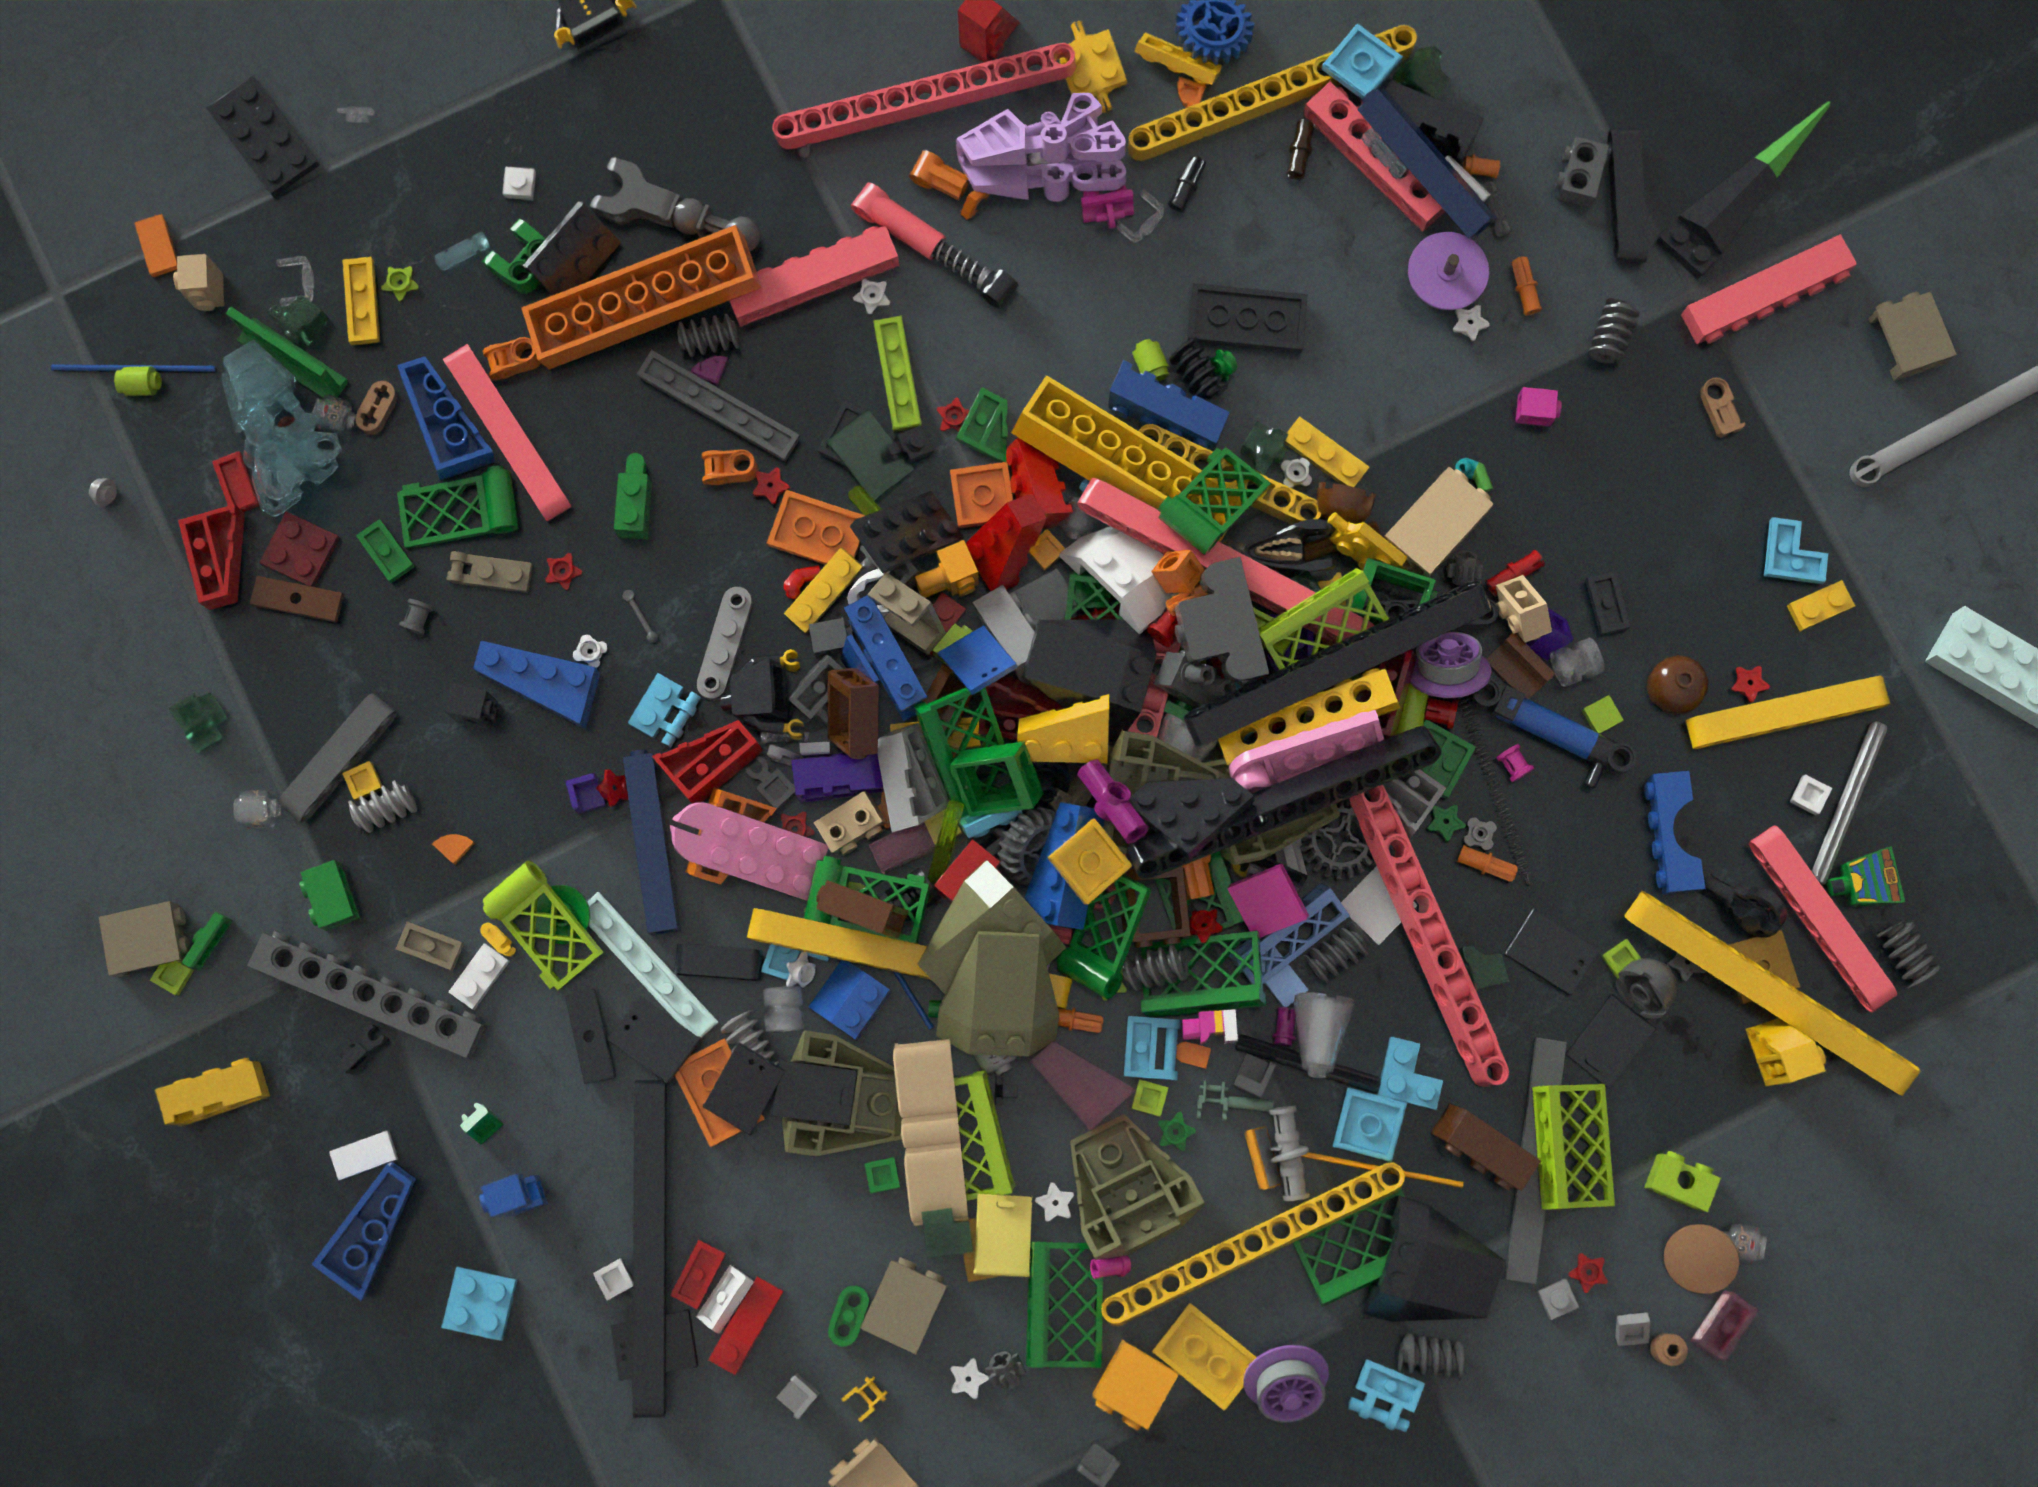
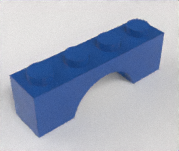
M1689 771L1653 774L1647 778V782L1644 784V793L1646 800H1650L1651 812L1648 813V823L1650 829H1654L1655 841L1652 842V853L1654 858L1658 859L1659 870L1656 871L1657 886L1662 888L1663 895L1699 892L1705 889L1702 860L1686 853L1678 845L1673 831L1674 819L1678 811L1693 800Z
M515 1174L482 1186L483 1194L479 1195L483 1211L485 1213L489 1212L490 1217H513L548 1204L539 1175L524 1178L523 1174Z

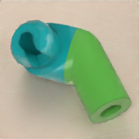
M1463 458L1456 463V469L1464 473L1468 479L1474 480L1477 488L1484 490L1486 493L1494 489L1484 464L1469 458Z

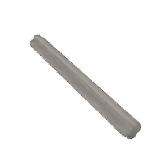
M1874 721L1869 726L1813 866L1812 873L1821 885L1827 882L1887 732V726L1883 723Z

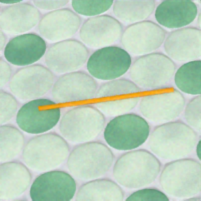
M1311 1152L1301 1156L1366 1170H1373L1379 1167L1378 1165ZM1391 1171L1385 1172L1387 1174L1396 1175V1173ZM1404 1171L1405 1177L1463 1188V1182Z

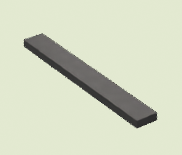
M1538 1037L1534 1041L1521 1143L1523 1149L1537 1158L1532 1087L1562 1084L1567 1042ZM1538 1167L1522 1192L1517 1189L1515 1190L1504 1279L1537 1283L1546 1211L1541 1206Z

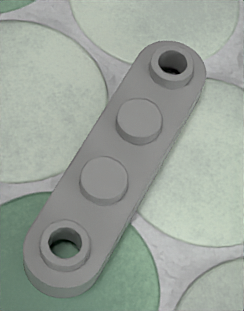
M732 587L725 592L697 679V689L701 696L707 700L720 699V696L726 693L753 605L749 592L742 587ZM734 597H741L742 602L739 605H733L732 599ZM714 679L717 682L716 686L711 689L707 688V681Z

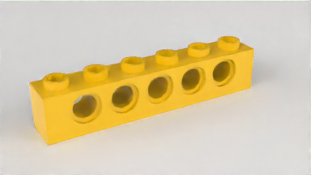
M1370 669L1362 674L1363 677L1353 681L1346 679L1335 684L1332 689L1324 692L1322 690L1219 738L1218 741L1227 766L1230 767L1232 761L1246 751L1267 745L1275 740H1283L1295 736L1302 731H1311L1323 727L1330 722H1339L1354 717L1362 712L1376 710L1377 716H1381L1400 709L1386 669ZM1368 690L1371 692V697L1368 701H1356V696L1360 691ZM1333 701H1341L1343 706L1339 712L1330 713L1328 712L1329 704ZM1304 712H1314V718L1311 722L1306 724L1300 722V716ZM1275 723H1286V728L1282 733H1272V727ZM1248 733H1258V738L1253 744H1244V737Z

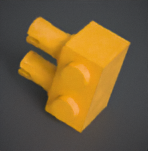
M964 540L938 550L939 567L915 576L918 591L924 598L946 589L951 592L952 596L956 594L965 596L975 591V586L979 585L978 570Z

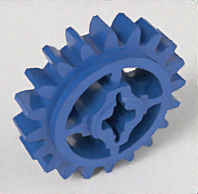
M1189 0V4H1183L1181 13L1177 14L1175 33L1178 34L1177 42L1184 43V52L1193 50L1192 59L1197 58L1199 55L1203 56L1202 61L1204 64L1209 58L1213 59L1215 65L1218 64L1219 58H1223L1226 63H1229L1231 55L1238 59L1240 52H1246L1248 43L1252 41L1254 23L1250 22L1252 14L1244 13L1246 5L1236 6V0ZM1203 17V19L1199 21L1198 25H1193V23L1197 19ZM1236 30V33L1232 37L1226 39V36L1230 34V31Z

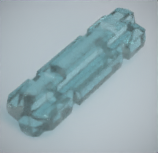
M1370 128L1363 134L1362 141L1368 147L1373 148L1371 151L1385 167L1389 166V172L1395 178L1401 177L1408 168L1397 158L1398 156L1386 142L1379 138L1380 135L1373 128Z
M479 232L472 236V240L466 239L449 248V252L445 253L443 251L437 254L434 258L439 268L445 271L452 267V263L458 264L475 255V251L480 250L481 252L488 248L490 244L485 234Z

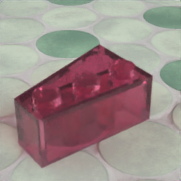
M1054 1041L1030 1061L1032 1066L1089 1131L1136 1091L1134 1088Z

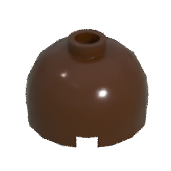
M1326 482L1319 483L1316 504L1318 511L1321 512V516L1324 519L1328 520L1331 514L1336 512L1345 521L1358 524L1365 522L1371 515L1376 499L1375 493L1372 492L1367 497L1365 496L1366 490L1335 483H1333L1332 488L1329 487L1328 489L1325 488Z
M1677 655L1663 659L1653 668L1648 676L1647 691L1653 704L1656 703L1659 708L1663 709V712L1672 715H1682L1690 713L1702 704L1708 693L1709 680L1705 669L1698 661L1688 656Z

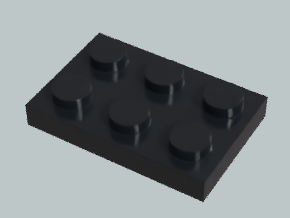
M578 202L525 262L523 267L550 294L555 295L586 283L621 241L584 203Z

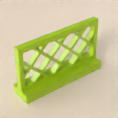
M1358 568L1352 570L1258 628L1261 641L1279 670L1285 667L1281 660L1288 661L1287 666L1299 661L1294 659L1298 642L1312 645L1311 655L1317 653L1318 647H1330V645L1320 643L1324 627L1339 630L1336 643L1342 641L1344 631L1358 634L1366 630L1370 616L1381 618L1382 622L1389 619L1362 570ZM1364 589L1369 597L1366 610L1351 607L1354 595ZM1345 600H1347L1346 606H1345V605H1341L1342 602H1344ZM1372 606H1374L1377 613L1371 612ZM1334 607L1344 609L1340 626L1325 623L1328 611ZM1350 611L1365 614L1360 631L1346 628ZM1319 616H1321L1320 621L1314 620V619L1318 618ZM1308 623L1319 625L1315 642L1300 638L1302 627ZM1296 631L1295 637L1288 636ZM1282 639L1293 641L1289 657L1278 655L1272 645Z
M982 1070L974 1072L972 1075L954 1078V1086L968 1083L971 1095L966 1104L956 1099V1105L962 1109L958 1116V1122L966 1111L976 1117L978 1123L973 1134L959 1126V1132L970 1138L961 1152L962 1159L977 1167L970 1180L964 1178L965 1191L967 1192L968 1188L974 1190L973 1192L966 1193V1200L977 1199L978 1194H1000V1196L1010 1194L1015 1188V1182L987 1072ZM971 1101L973 1103L974 1110L968 1107ZM978 1131H980V1135H981V1138H982V1139H980L979 1137L975 1136ZM972 1140L984 1147L985 1156L980 1163L965 1154ZM986 1159H987L989 1168H987L986 1166L983 1165L984 1162L986 1161ZM979 1170L991 1176L994 1187L982 1189L972 1183Z
M1605 1084L1532 1087L1538 1159L1541 1160L1538 1168L1542 1209L1615 1206ZM1589 1091H1595L1596 1105L1593 1109L1583 1101V1098ZM1560 1092H1566L1573 1099L1567 1110L1561 1106ZM1577 1106L1587 1114L1581 1125L1571 1116ZM1592 1120L1596 1123L1599 1130L1595 1140L1585 1131ZM1566 1121L1576 1130L1569 1141L1563 1136L1562 1127ZM1580 1136L1590 1145L1583 1156L1573 1147ZM1594 1151L1601 1157V1165L1597 1171L1588 1162ZM1568 1152L1578 1161L1571 1172L1565 1166V1157ZM1583 1167L1592 1175L1586 1186L1576 1178ZM1597 1181L1603 1187L1604 1200H1597L1590 1192ZM1571 1183L1581 1192L1574 1202H1568L1567 1188Z

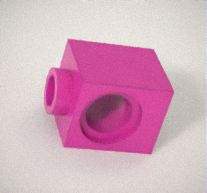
M1523 387L1518 394L1516 423L1550 427L1554 420L1560 417L1562 402L1557 400L1558 391Z

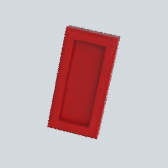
M240 451L212 461L228 506L236 504L244 512L261 506L244 457Z

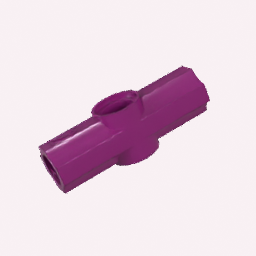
M1098 759L1091 760L1085 766H1082L1077 775L1097 801L1094 806L1096 814L1106 821H1112L1128 844L1134 843L1145 836L1149 828L1129 802L1131 798L1129 788L1120 782L1114 781Z

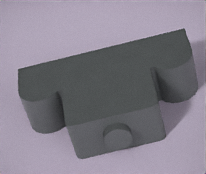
M1241 557L1215 562L1206 568L1200 577V585L1209 595L1181 601L1175 607L1178 625L1175 626L1178 643L1183 642L1186 658L1190 663L1225 656L1221 665L1222 673L1231 682H1243L1264 677L1269 674Z

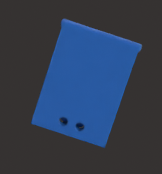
M984 625L937 653L972 695L1018 668L1016 662Z
M847 636L840 657L846 669L857 668L878 684L879 678L871 667L874 665V662L867 650L861 651L853 636Z

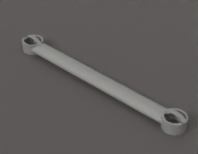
M2038 365L1871 456L1860 457L1850 468L1849 475L1851 480L1860 487H1869L1886 473L2038 391ZM1860 463H1868V464H1870V465H1868L1867 467H1865V468H1863V469H1861L1860 471L1857 472V465H1858V464H1860ZM1875 470L1873 480L1868 481L1861 478L1866 473Z

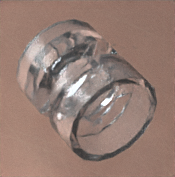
M1590 637L1574 643L1572 649L1563 647L1550 653L1553 671L1563 687L1581 681L1582 675L1586 678H1591L1603 673L1605 670L1601 652L1595 641Z
M776 987L763 990L764 1006L769 1009V1013L765 1015L766 1032H790L805 1029L804 1013L799 1010V1007L803 1004L802 987Z

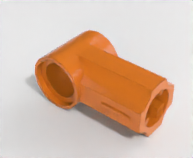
M922 151L909 175V178L920 187L925 189H931L932 187L958 201L965 194L969 184L965 174L946 165L939 156L929 151Z
M1211 854L1183 865L1184 883L1188 900L1214 894L1208 866Z

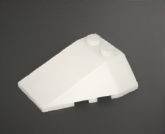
M1111 526L1080 537L1059 554L1078 575L1087 570L1121 603L1119 615L1138 634H1141L1151 623L1156 622L1163 615L1166 609L1165 602L1172 598L1174 594L1166 593L1151 572L1164 554Z

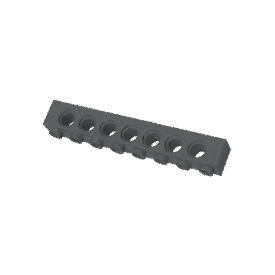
M276 931L273 932L272 936L265 933L261 934L247 965L248 967L455 1054L473 1059L487 1026L479 1023L481 1017L464 1011L462 1016L452 1012L453 1005L438 999L435 1004L425 1001L426 994L412 988L406 993L397 989L398 982L386 977H382L381 981L375 980L370 977L372 971L355 965L354 969L351 970L343 966L345 960L328 954L326 959L316 955L317 948L301 942L299 947L289 944L291 938ZM290 951L293 955V961L289 966L284 967L281 962L282 956ZM318 963L320 973L317 977L311 979L308 973L309 968L312 964ZM345 974L347 985L345 988L338 990L335 984L336 979L340 975ZM372 985L375 995L370 1001L366 1002L363 999V991L366 987ZM400 997L402 1007L398 1012L393 1013L390 1010V1002L394 998ZM427 1008L430 1014L429 1020L425 1024L420 1025L417 1021V1014L421 1009ZM449 1020H455L457 1030L453 1035L447 1036L444 1026Z

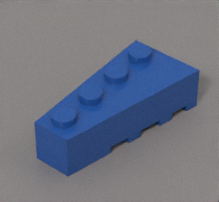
M426 356L397 365L439 480L441 481L494 463L495 459L492 449L481 437L475 425L464 413L462 407L447 389V386Z
M1125 360L1122 361L1109 393L1108 408L1112 409V413L1122 418H1128L1129 416L1139 420L1138 423L1142 426L1146 424L1157 425L1206 449L1213 451L1216 449L1230 412L1198 396H1192L1189 399L1182 388L1174 384L1163 386L1155 379L1156 375L1147 371L1139 374L1131 370L1133 364Z
M480 641L473 667L480 676L586 730L600 678V673L595 667Z
M1063 802L1059 804L1024 898L1048 924L1084 929L1088 905L1081 901L1047 857L1090 820L1096 819L1101 827H1104L1105 820L1096 814L1094 808Z
M394 1162L388 1163L311 1265L362 1301L368 1294L416 1178Z

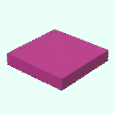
M1282 863L1229 884L1227 888L1249 931H1258L1260 938L1307 920L1309 917Z

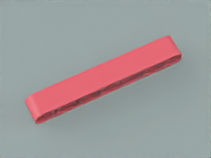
M466 344L443 359L545 520L548 522L571 508L572 506L469 345Z
M1773 825L1751 840L1749 847L1862 1006L1867 1011L1873 1013L1896 997L1897 991L1892 982L1782 830Z

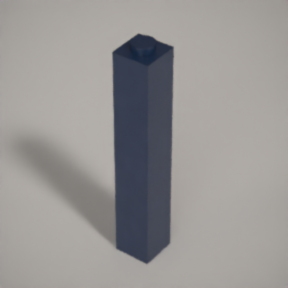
M1373 89L1361 100L1363 104L1357 109L1465 235L1469 239L1477 238L1497 219L1493 212L1386 90L1377 89L1375 91Z
M636 750L630 752V756L623 757L647 933L654 936L681 931L657 762L652 757L654 754L648 753V750Z

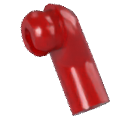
M820 566L794 570L783 585L786 596L790 599L798 598L801 594L800 588L802 585L816 577L820 572Z

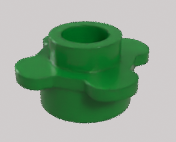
M1222 349L1216 350V355L1211 357V366L1215 365L1217 367L1214 373L1217 376L1222 375V381L1226 382L1229 380V375L1237 371V361L1231 352L1223 351Z

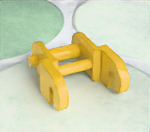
M484 923L481 926L480 932L482 936L497 952L508 957L515 954L516 948H511L510 946L512 941L497 926L491 923Z
M875 1376L871 1379L866 1377L864 1379L866 1383L860 1389L857 1386L854 1387L841 1399L845 1402L856 1392L869 1404V1410L858 1419L859 1422H862L875 1410L873 1405L880 1399L882 1402L886 1400L884 1396L888 1392L882 1393L873 1382ZM867 1386L878 1397L873 1402L863 1391Z

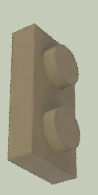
M406 922L396 950L453 971L464 943Z

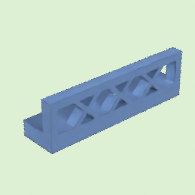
M1320 883L1301 898L1309 914L1307 920L1260 938L1261 959L1267 960L1265 972L1262 973L1263 984L1350 916L1330 887ZM1332 902L1339 914L1330 921L1321 920L1322 908ZM1305 922L1314 923L1311 936L1307 939L1297 938L1299 926ZM1247 940L1234 951L1245 959L1252 951V940ZM1280 941H1289V953L1284 957L1274 956L1275 945ZM1232 953L1229 955V958L1237 967L1242 963ZM1246 966L1243 973L1253 985L1255 984L1254 975Z

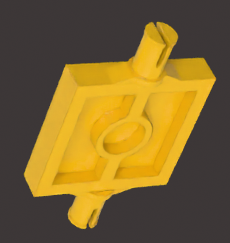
M1077 21L1078 29L1075 22H1073L1071 28L1075 40L1069 43V45L1075 52L1076 70L1072 76L1066 78L1071 95L1072 93H1091L1102 105V113H1106L1104 102L1109 112L1112 110V106L1107 94L1115 88L1127 85V79L1108 29L1094 35H1086L1082 21ZM1065 57L1059 59L1060 64H1065L1069 61Z
M1336 512L1328 518L1327 522L1336 528L1329 540L1337 545L1339 552L1356 560L1362 570H1364L1367 558L1407 570L1403 567L1407 556L1365 522L1358 524L1347 522Z

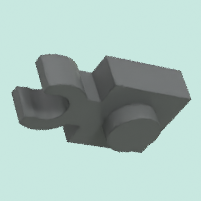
M759 757L757 760L763 766L762 771L754 773L748 767L746 772L751 779L762 782L756 787L757 791L772 807L777 808V811L796 794L795 786L778 768L771 774L766 760Z

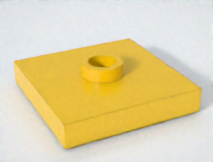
M1096 819L1090 820L1047 857L1085 905L1092 902L1133 866Z

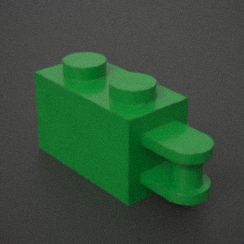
M632 453L628 456L626 473H618L614 531L619 538L648 540L652 482L648 474H646L647 464L639 453Z

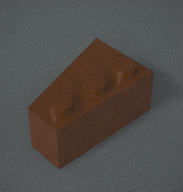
M1449 1103L1431 1131L1432 1135L1446 1143V1150L1459 1158L1463 1154L1471 1160L1469 1165L1484 1175L1489 1171L1496 1176L1494 1182L1508 1191L1513 1187L1522 1192L1541 1162L1540 1159L1469 1111Z

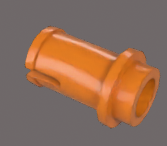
M1471 154L1470 156H1465L1462 168L1471 176L1475 174L1497 178L1500 170V160L1477 158L1475 154Z

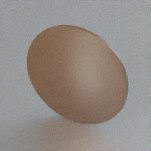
M1697 1224L1683 1227L1670 1237L1664 1251V1263L1669 1275L1678 1285L1691 1292L1708 1294L1726 1288L1734 1280L1739 1269V1255L1735 1244L1725 1233L1708 1225Z

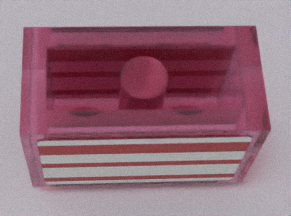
M924 822L896 831L869 844L876 863L884 875L936 851L934 842Z
M1723 1291L1690 1342L1715 1360L1725 1362L1759 1310L1734 1292Z

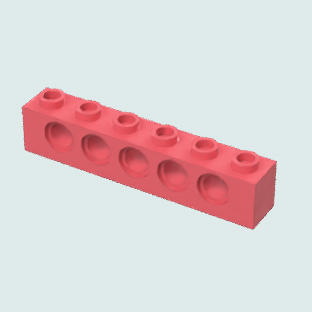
M1329 82L1306 103L1303 115L1313 122L1315 127L1424 232L1445 210L1357 110L1360 106L1356 107L1341 87H1335ZM1335 112L1342 113L1345 116V118L1336 119L1333 117L1332 114ZM1361 132L1365 138L1357 139L1352 133ZM1372 152H1382L1385 158L1378 159L1373 156ZM1401 171L1405 177L1396 178L1392 172ZM1415 190L1422 191L1426 197L1417 198L1412 192Z

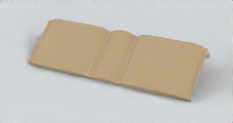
M950 1039L900 1045L895 1043L893 1061L900 1116L903 1118L901 1121V1137L906 1148L904 1164L911 1220L914 1226L968 1220Z

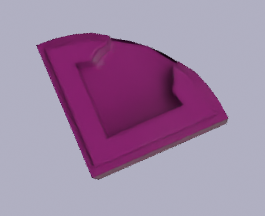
M713 356L697 363L691 370V373L710 384L718 386L729 360L724 356Z

